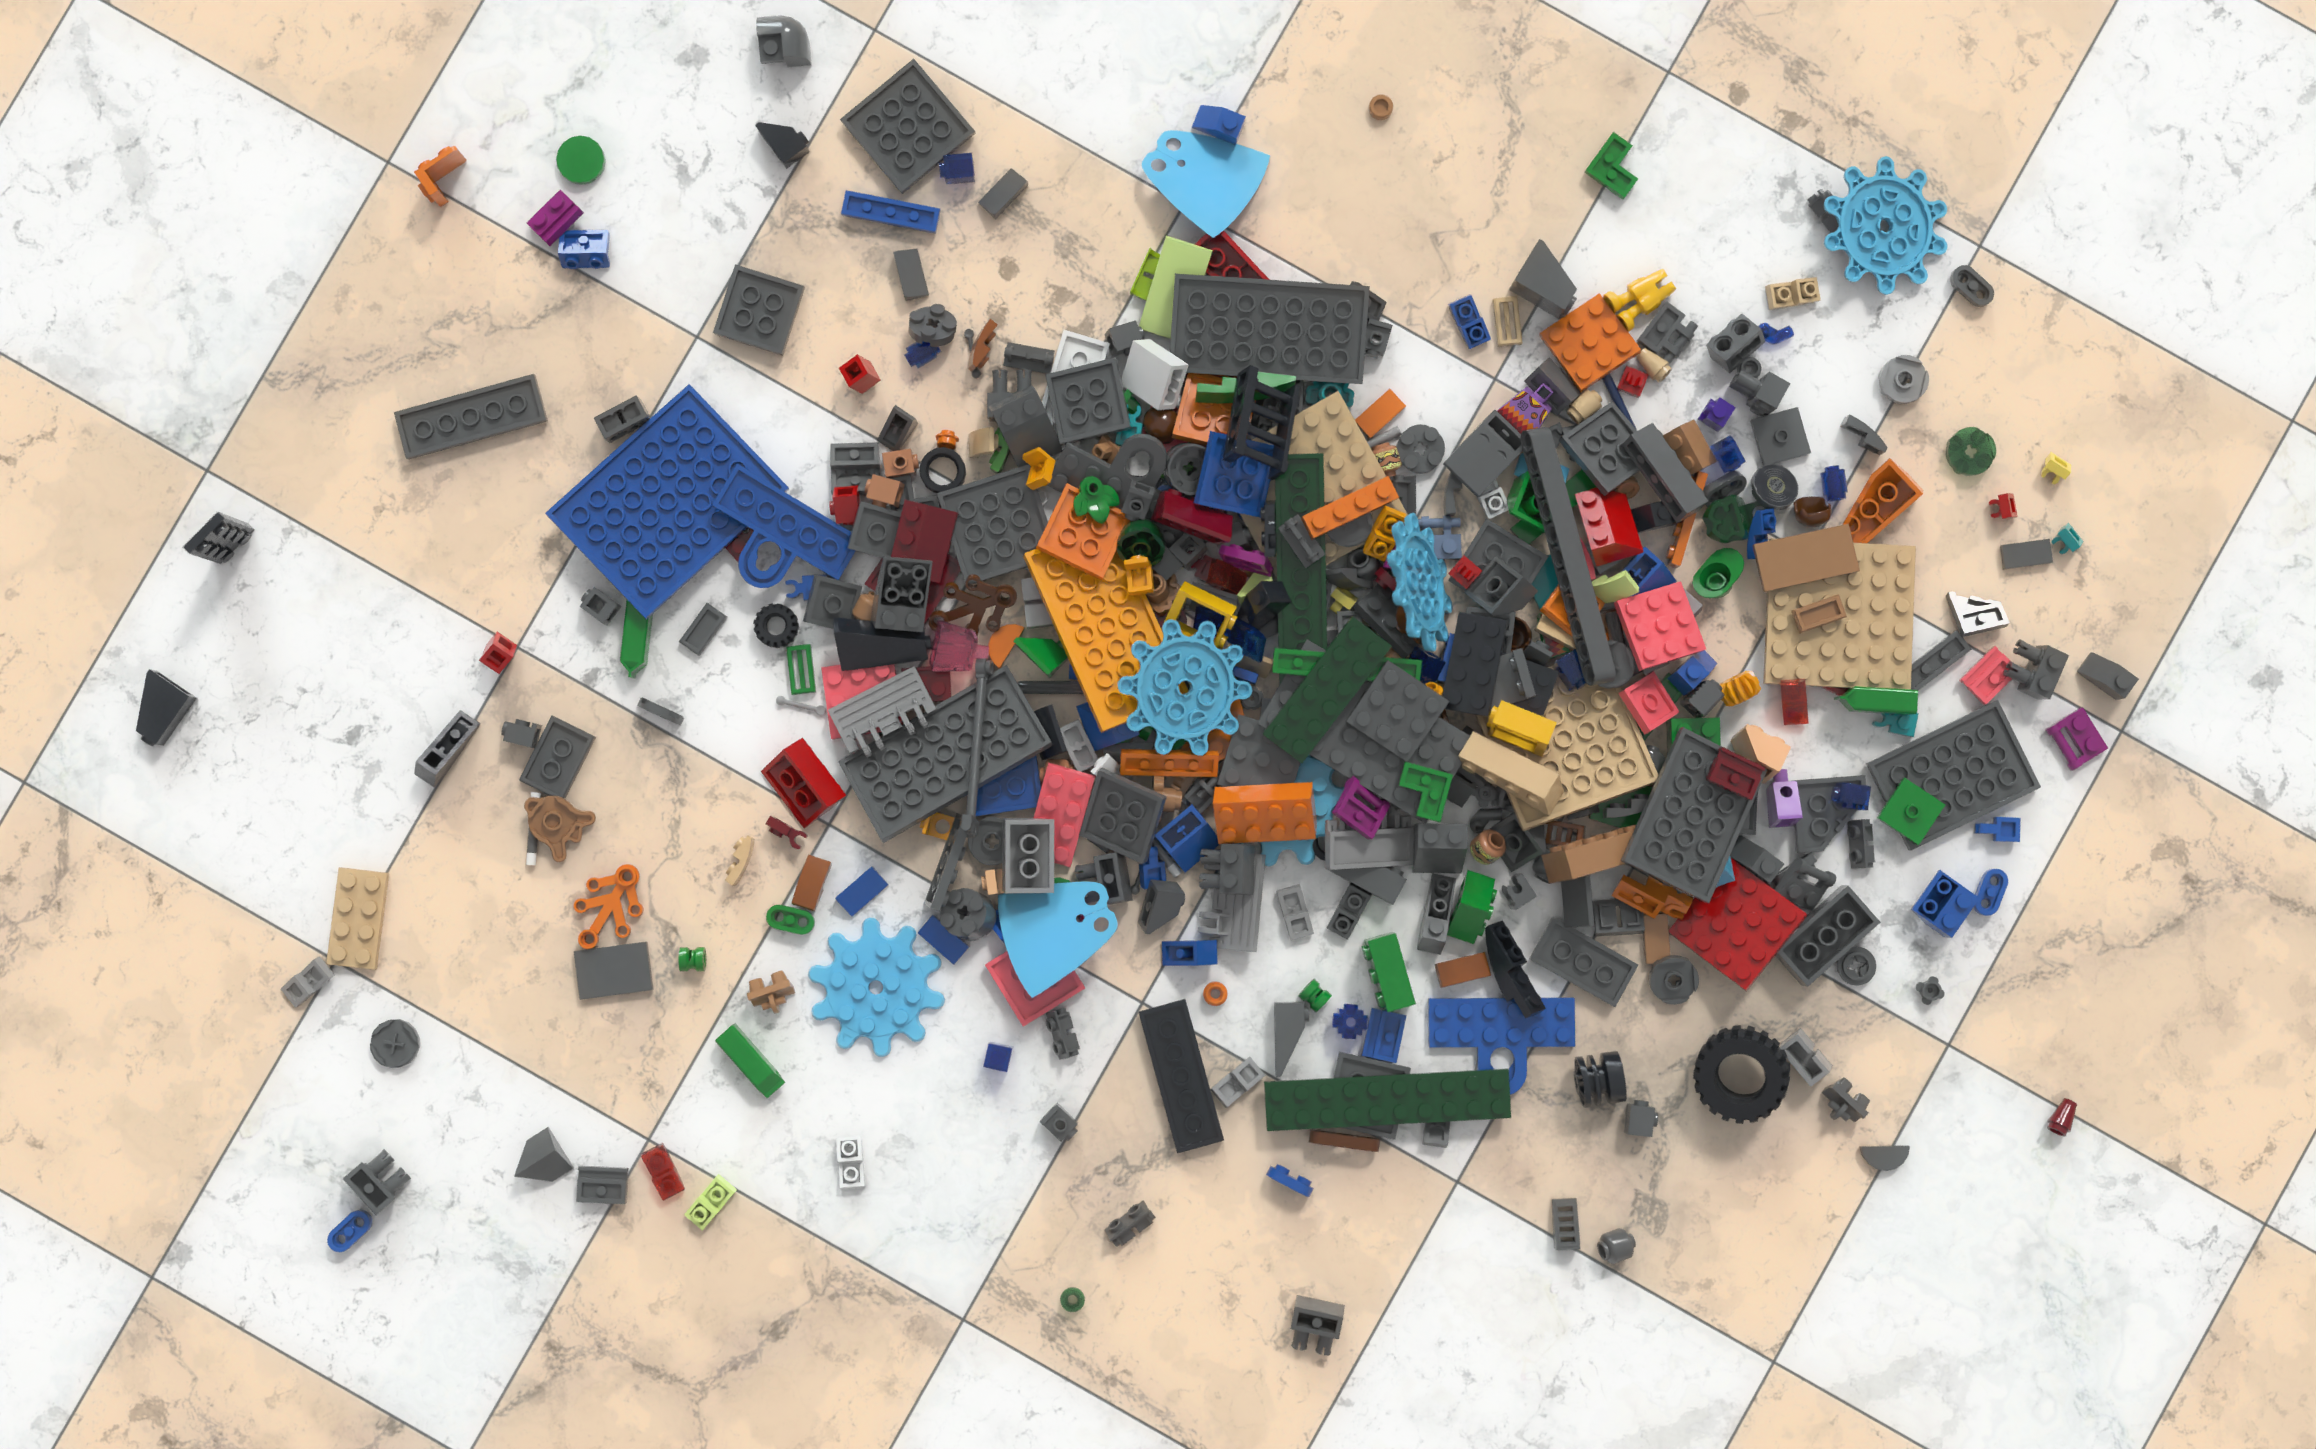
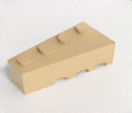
M1474 731L1459 754L1463 769L1472 774L1477 773L1489 783L1499 786L1548 816L1564 792L1558 773Z

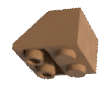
M1694 419L1663 435L1670 448L1676 452L1678 459L1690 472L1691 476L1717 462Z

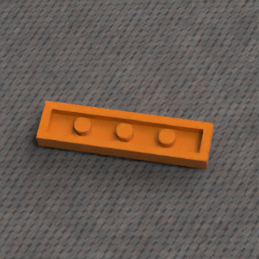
M1698 471L1691 477L1697 486L1704 490L1708 474ZM1696 513L1675 524L1672 535L1676 536L1674 544L1669 545L1666 553V559H1669L1667 566L1673 568L1681 566Z
M1389 476L1302 516L1301 520L1313 540L1397 500L1399 496Z
M1121 749L1119 771L1120 775L1217 777L1219 753L1218 751H1207L1204 755L1198 756L1192 753L1191 750H1171L1168 754L1163 755L1159 754L1156 750Z

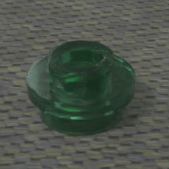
M1069 1287L1061 1294L1060 1302L1066 1311L1076 1312L1083 1307L1085 1296L1080 1289ZM1070 1295H1075L1077 1297V1302L1070 1303L1068 1301V1297Z

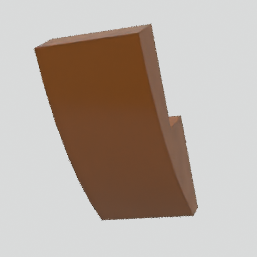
M992 319L984 325L973 344L968 363V369L971 372L976 367L981 369L989 360V357L986 355L991 349L987 345L995 337L996 333L993 330L998 325Z
M808 854L794 892L793 905L815 912L824 891L823 885L832 866L830 861Z
M1485 952L1434 964L1440 988L1491 976Z

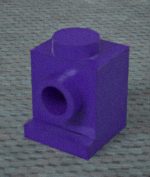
M1720 397L1716 401L1710 399L1698 420L1718 432L1725 426L1736 407Z

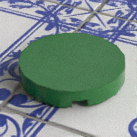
M581 135L564 141L558 149L556 157L557 167L563 177L572 183L580 185L596 180L604 171L606 162L604 152L599 144L592 138Z

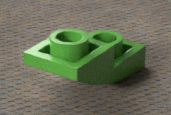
M998 427L995 434H998V447L1001 450L1000 452L996 450L989 461L992 464L990 466L991 471L996 474L1002 472L1010 452Z

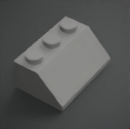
M1002 818V891L1004 893H1054V819Z

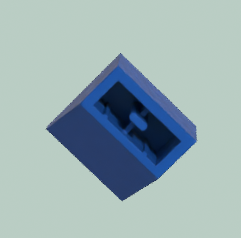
M1643 547L1644 553L1635 555L1620 571L1626 570L1639 586V593L1634 595L1677 582L1665 564L1647 547Z
M1190 805L1155 834L1158 841L1185 873L1200 861V857H1205L1200 855L1202 849H1215L1220 845L1218 844L1217 834L1193 805Z
M1938 870L1911 910L1926 925L1940 935L1952 938L1980 898L1943 871Z

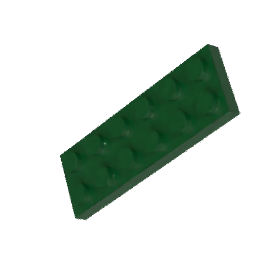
M1351 616L1264 730L1263 735L1300 763H1303L1392 645Z

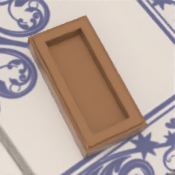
M1839 594L1791 611L1799 634L1847 617Z
M1658 914L1655 919L1648 915H1643L1645 926L1643 933L1645 964H1653L1656 960L1670 956L1667 914Z

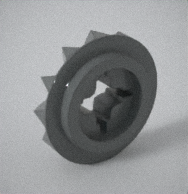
M1852 947L1837 961V972L1842 980L1850 985L1866 984L1873 978L1876 972L1874 956L1870 951L1862 947ZM1854 959L1857 962L1866 963L1859 967L1858 973L1853 969H1847V967L1853 964Z

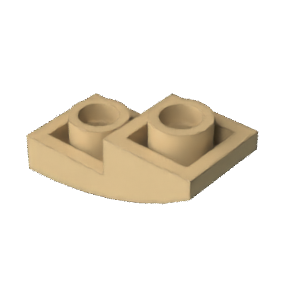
M1817 277L1796 279L1791 282L1765 286L1769 310L1821 301Z
M994 427L983 428L969 433V458L992 455L994 449H998V434H994Z
M752 836L741 837L733 847L736 851L732 855L740 861L738 864L733 862L726 871L728 876L725 881L732 886L737 885L750 862L754 847V838Z

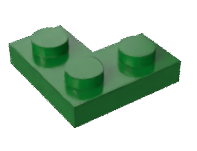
M1613 132L1584 173L1624 200L1638 178L1619 164L1633 145Z
M1404 762L1398 786L1422 792L1416 812L1417 817L1441 822L1453 774Z

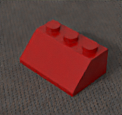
M1598 488L1575 494L1596 567L1644 553L1626 494L1611 491L1604 496Z
M803 737L783 749L761 770L762 774L804 829L846 796L840 785L835 781Z

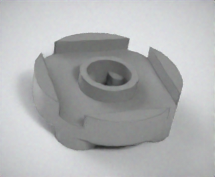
M1897 356L1889 360L1880 371V392L1894 403L1908 404L1914 402L1928 388V371L1925 370V367L1922 365L1923 363L1914 356ZM1903 373L1907 374L1906 378L1910 380V383H1906L1904 386L1898 381V377H1901Z

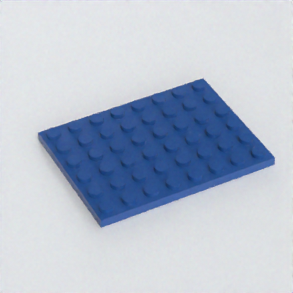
M688 384L545 514L647 620L747 528L744 524L712 506L736 464L741 465L784 492H787L789 487L701 395Z

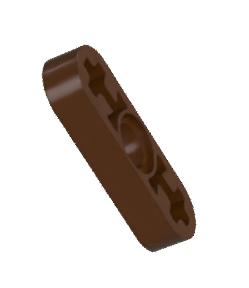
M1310 1130V1143L1379 1152L1380 1139Z

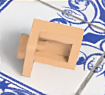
M1002 869L986 870L985 876H981L983 891L987 890L988 895L1004 893L1002 891Z

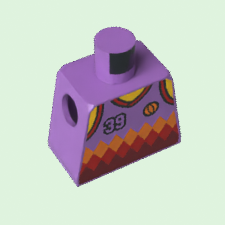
M1544 383L1535 392L1529 387H1525L1501 406L1497 412L1520 434L1524 430L1540 428L1552 410L1546 403V400L1553 394V391Z

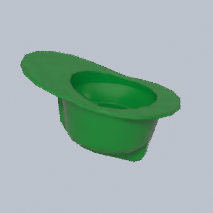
M1722 548L1715 551L1693 576L1692 584L1698 595L1709 599L1726 596L1744 569L1742 555L1732 548Z

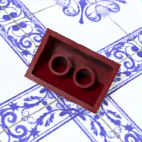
M1168 489V492H1160L1151 517L1152 521L1216 545L1230 542L1233 516L1226 514L1227 510L1195 504L1194 497H1191L1190 500L1183 498L1181 492L1173 489Z
M905 500L891 557L932 560L930 581L942 583L958 512Z

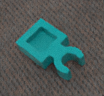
M1137 406L1135 414H1129L1132 429L1117 432L1115 441L1117 446H1121L1132 435L1142 434L1143 423L1136 422L1142 414L1141 406Z
M1880 713L1883 716V721H1874L1872 723L1875 727L1889 725L1888 733L1914 737L1919 713L1915 715Z

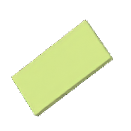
M1170 236L1165 237L1139 324L1144 331L1171 339L1175 274L1205 275L1213 250Z

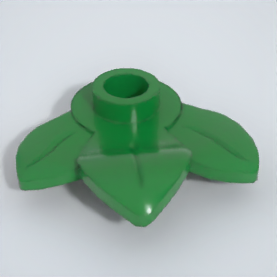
M1089 476L1081 481L1079 485L1080 493L1074 498L1073 507L1076 516H1082L1088 512L1096 522L1103 524L1109 516V507L1118 506L1120 502L1118 494L1111 486L1102 485V482L1097 477ZM1090 484H1093L1095 487L1093 493L1089 490Z

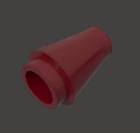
M2064 1098L2048 1119L2049 1125L2047 1129L2064 1137L2067 1135V1132H2071L2077 1103Z

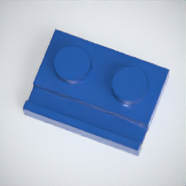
M1371 1008L1361 1055L1397 1063L1407 1015Z

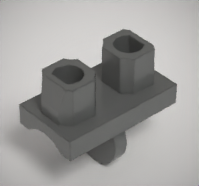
M1219 769L1217 777H1202L1184 796L1201 814L1213 803L1215 787H1224L1217 785L1221 774Z
M1844 1077L1834 1084L1825 1087L1821 1093L1830 1100L1828 1106L1833 1109L1830 1114L1833 1120L1841 1117L1845 1121L1850 1118L1853 1122H1856L1858 1119H1864L1869 1112L1866 1111L1870 1100L1861 1093L1856 1094L1852 1098L1848 1094L1849 1090L1853 1087L1852 1083Z

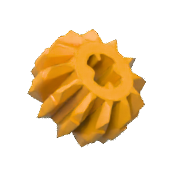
M1753 671L1739 673L1720 684L1723 688L1721 692L1725 695L1721 700L1726 706L1740 704L1753 698L1761 690L1759 681Z

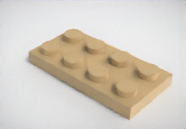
M338 868L326 964L377 969L389 873Z

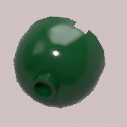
M1147 519L1131 521L1122 528L1118 536L1117 553L1120 559L1124 562V560H1128L1132 556L1141 555L1148 557L1152 566H1155L1162 560L1165 552L1166 541L1163 531L1158 525Z

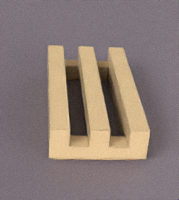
M1518 297L1493 298L1497 346L1522 345ZM1508 302H1512L1516 339H1512ZM1499 303H1503L1506 340H1503Z

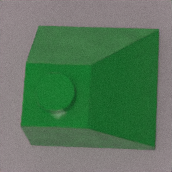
M1527 471L1514 479L1507 497L1509 514L1544 532L1531 479Z
M1016 637L1013 640L1015 645L1049 678L1068 660L1060 640L1057 643L1052 639Z

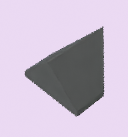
M549 1127L526 1141L514 1177L553 1182L574 1168Z

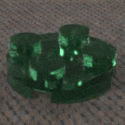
M1977 427L1963 428L1947 441L1946 458L1957 474L1965 476L1979 475L1985 472L1995 459L1996 445L1993 438ZM1967 445H1970L1972 449L1976 448L1977 453L1973 454L1974 458L1966 455Z

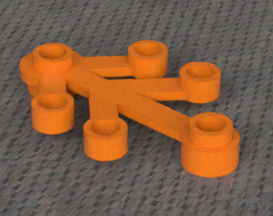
M625 864L616 870L615 875L603 878L594 877L587 881L586 887L591 892H598L604 886L614 884L616 886L610 894L590 899L580 898L574 902V909L578 913H585L590 908L604 905L590 929L583 930L579 934L578 942L581 947L591 949L598 945V934L612 911L616 923V935L620 938H626L630 935L631 928L626 924L620 897L626 891L630 904L628 907L630 916L639 917L643 914L644 908L638 901L635 885L639 882L640 878L639 871L635 866ZM626 872H630L632 875L630 881L624 879ZM593 880L598 882V887L595 890L590 886ZM580 901H583L586 904L584 910H580L578 908V903ZM634 905H637L640 908L638 914H634L632 912V907ZM621 926H625L627 928V933L625 935H621L619 933V928ZM588 934L594 937V941L591 944L586 942Z

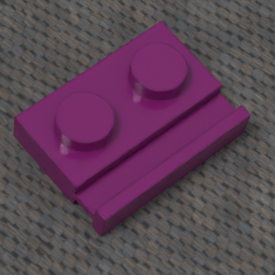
M559 190L526 223L551 246L584 212L562 190Z
M1230 544V546L1221 545L1219 555L1223 562H1225V565L1271 577L1274 568L1271 567L1272 564L1268 557H1265V553L1258 550H1253L1252 552L1245 551L1241 546Z

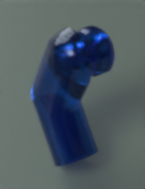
M1761 323L1758 326L1762 329L1765 341L1770 344H1778L1794 336L1790 326L1780 330L1769 326L1768 323Z

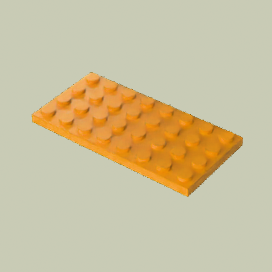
M1038 549L1024 553L1023 558L1101 733L1125 724L1128 716L1138 706L1137 699L1133 695L1122 694L1117 686L1120 678L1134 676L1140 670V663L1132 655L1131 647L1138 640L1144 641L1152 647L1160 645L1163 640V632L1146 594L1130 596L1128 593L1127 570L1117 553V549L1102 580ZM1184 681L1178 685L1181 694H1186L1189 691Z

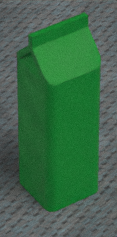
M626 600L620 662L629 672L628 677L635 679L636 673L643 669L648 662L653 614L646 620Z
M1854 686L1849 688L1843 695L1834 697V700H1839L1850 712L1917 714L1918 690Z
M736 1023L731 1025L715 1040L755 1088L766 1098H769L786 1083L779 1072Z

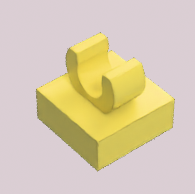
M2050 452L2045 459V467L2042 469L2041 477L2044 478L2047 473L2053 472L2055 477L2052 479V484L2055 485L2059 482L2060 477L2066 480L2071 473V464Z
M1337 587L1330 595L1336 601L1329 609L1336 614L1343 606L1350 610L1359 598L1350 591Z

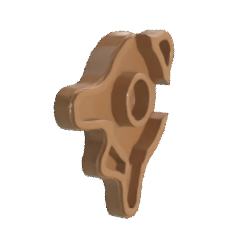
M559 796L530 797L524 803L532 835L540 842L548 845L556 862H562L566 859V841L580 842L582 829L593 824L596 819L594 812L579 810L569 801Z

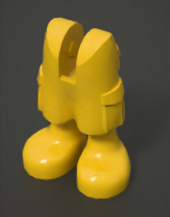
M1664 269L1658 270L1646 277L1637 278V280L1627 285V292L1621 295H1616L1612 291H1608L1603 295V299L1614 313L1629 302L1636 301L1634 306L1616 315L1628 332L1634 329V319L1640 313L1648 315L1676 290L1673 282L1660 287V289L1656 287V284H1659L1668 276Z

